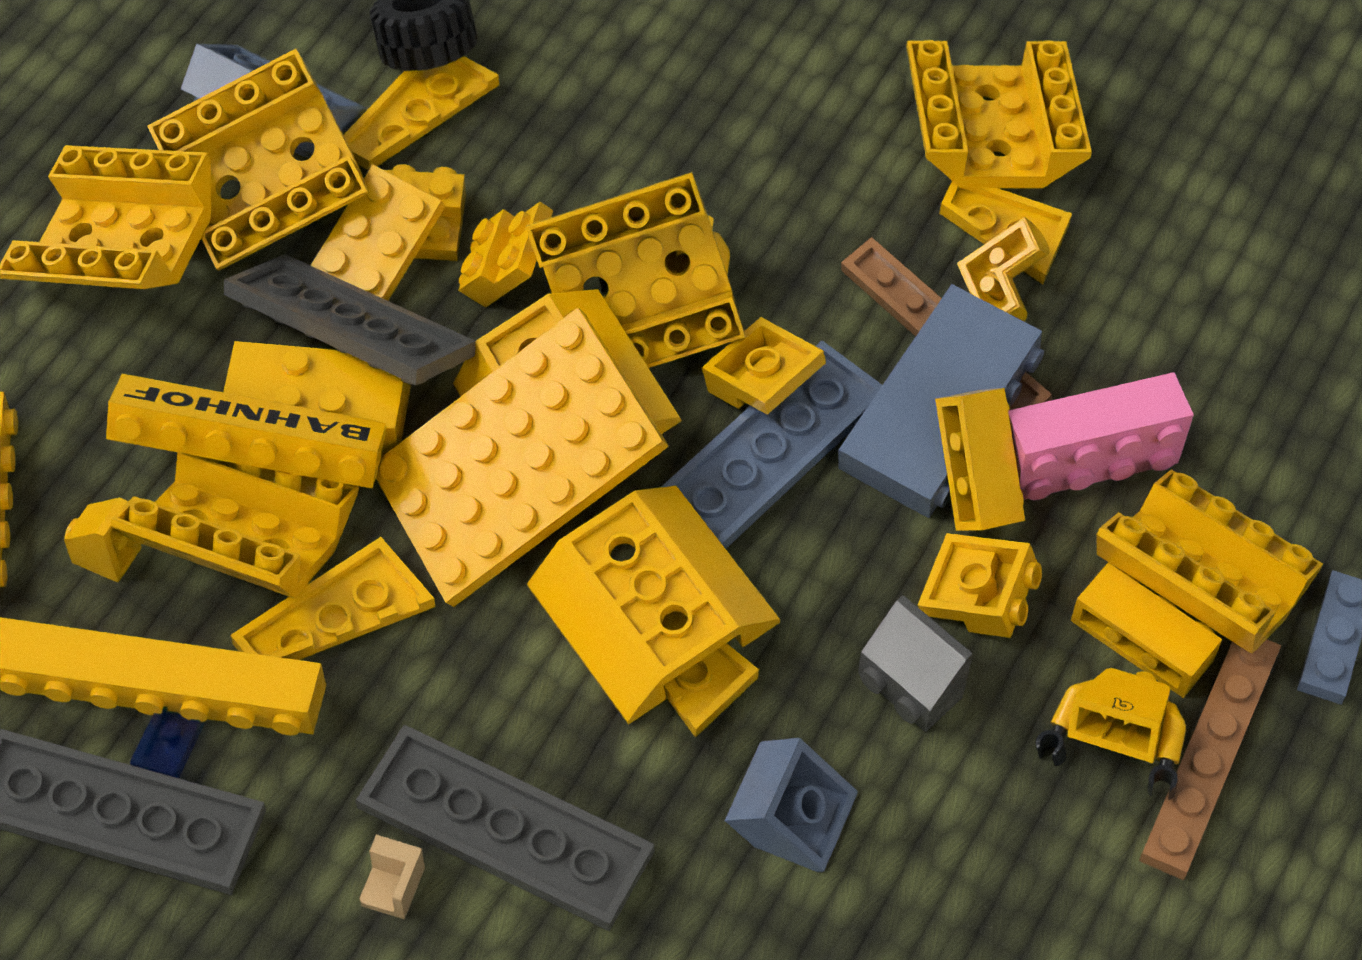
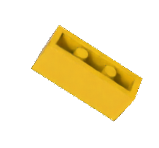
M1005 388L977 390L935 398L956 531L986 530L1025 521L1024 497L1020 489L1016 453L1008 413L1010 407L1006 400Z
M1109 562L1079 595L1071 617V622L1141 670L1151 673L1157 681L1167 684L1171 688L1170 690L1182 698L1187 695L1214 662L1222 639L1215 635L1209 626L1203 622L1193 620L1178 610L1175 604L1160 595H1156Z

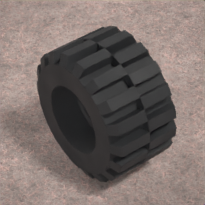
M377 0L369 11L380 59L384 65H388L392 69L418 71L441 67L465 56L477 44L478 35L470 0Z

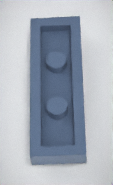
M1332 570L1297 687L1298 691L1342 705L1346 697L1362 639V579Z

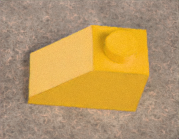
M119 497L89 504L79 518H75L70 522L65 532L64 542L73 564L119 583L142 548L140 543L128 539L111 527V518L128 502L127 500Z

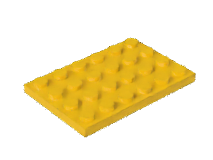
M576 308L383 455L376 479L445 603L455 607L668 448L669 445L587 315L581 309Z

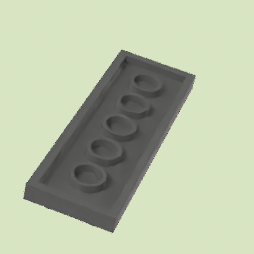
M286 254L224 279V295L242 303L244 307L255 309L268 315L278 323L287 324L304 332L310 338L321 340L335 347L339 352L355 356L367 362L371 367L391 373L408 384H422L428 379L452 369L456 365L475 356V340Z
M403 725L356 799L357 809L609 932L655 851V844L406 725Z
M0 729V830L232 895L266 813L264 802Z

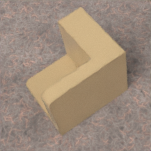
M376 835L369 851L372 870L360 896L361 906L405 919L425 870L422 848Z

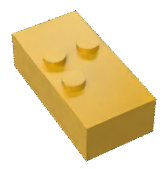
M234 341L223 392L386 423L383 456L402 441L411 384L403 382L401 378L382 369L373 368L367 362L355 356L339 352L338 350Z

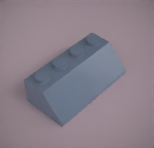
M196 44L181 90L194 95L193 101H196L271 61L238 45ZM317 84L344 135L368 108ZM303 142L296 147L295 152L310 158L314 153V144Z

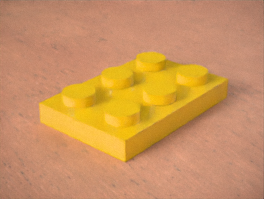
M372 165L364 178L369 193L347 205L310 266L388 301L446 206L438 198Z

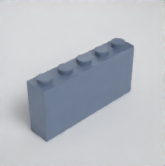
M951 284L839 448V469L923 516L930 518L937 506L944 508L951 499L935 398L977 390L1005 388L1006 400L1009 406H1012L1022 389L1023 384L1020 382L1022 376L1027 371L1033 373L1043 358L1044 350L1040 348L1042 331Z

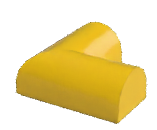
M1024 217L959 261L957 265L970 294L1025 322L1028 312L1012 278L1050 253V249L1039 229Z

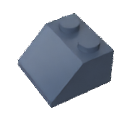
M801 738L761 741L725 818V822L755 848L816 872H824L858 791Z

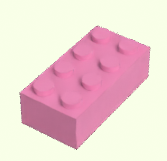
M1175 373L1008 410L1020 489L1024 500H1040L1054 492L1067 489L1082 490L1089 487L1092 483L1109 479L1120 481L1129 478L1135 473L1152 469L1162 471L1177 464L1194 414Z

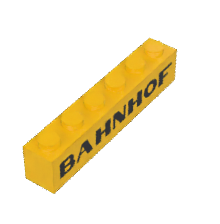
M121 374L108 401L106 439L373 489L382 458L386 423Z

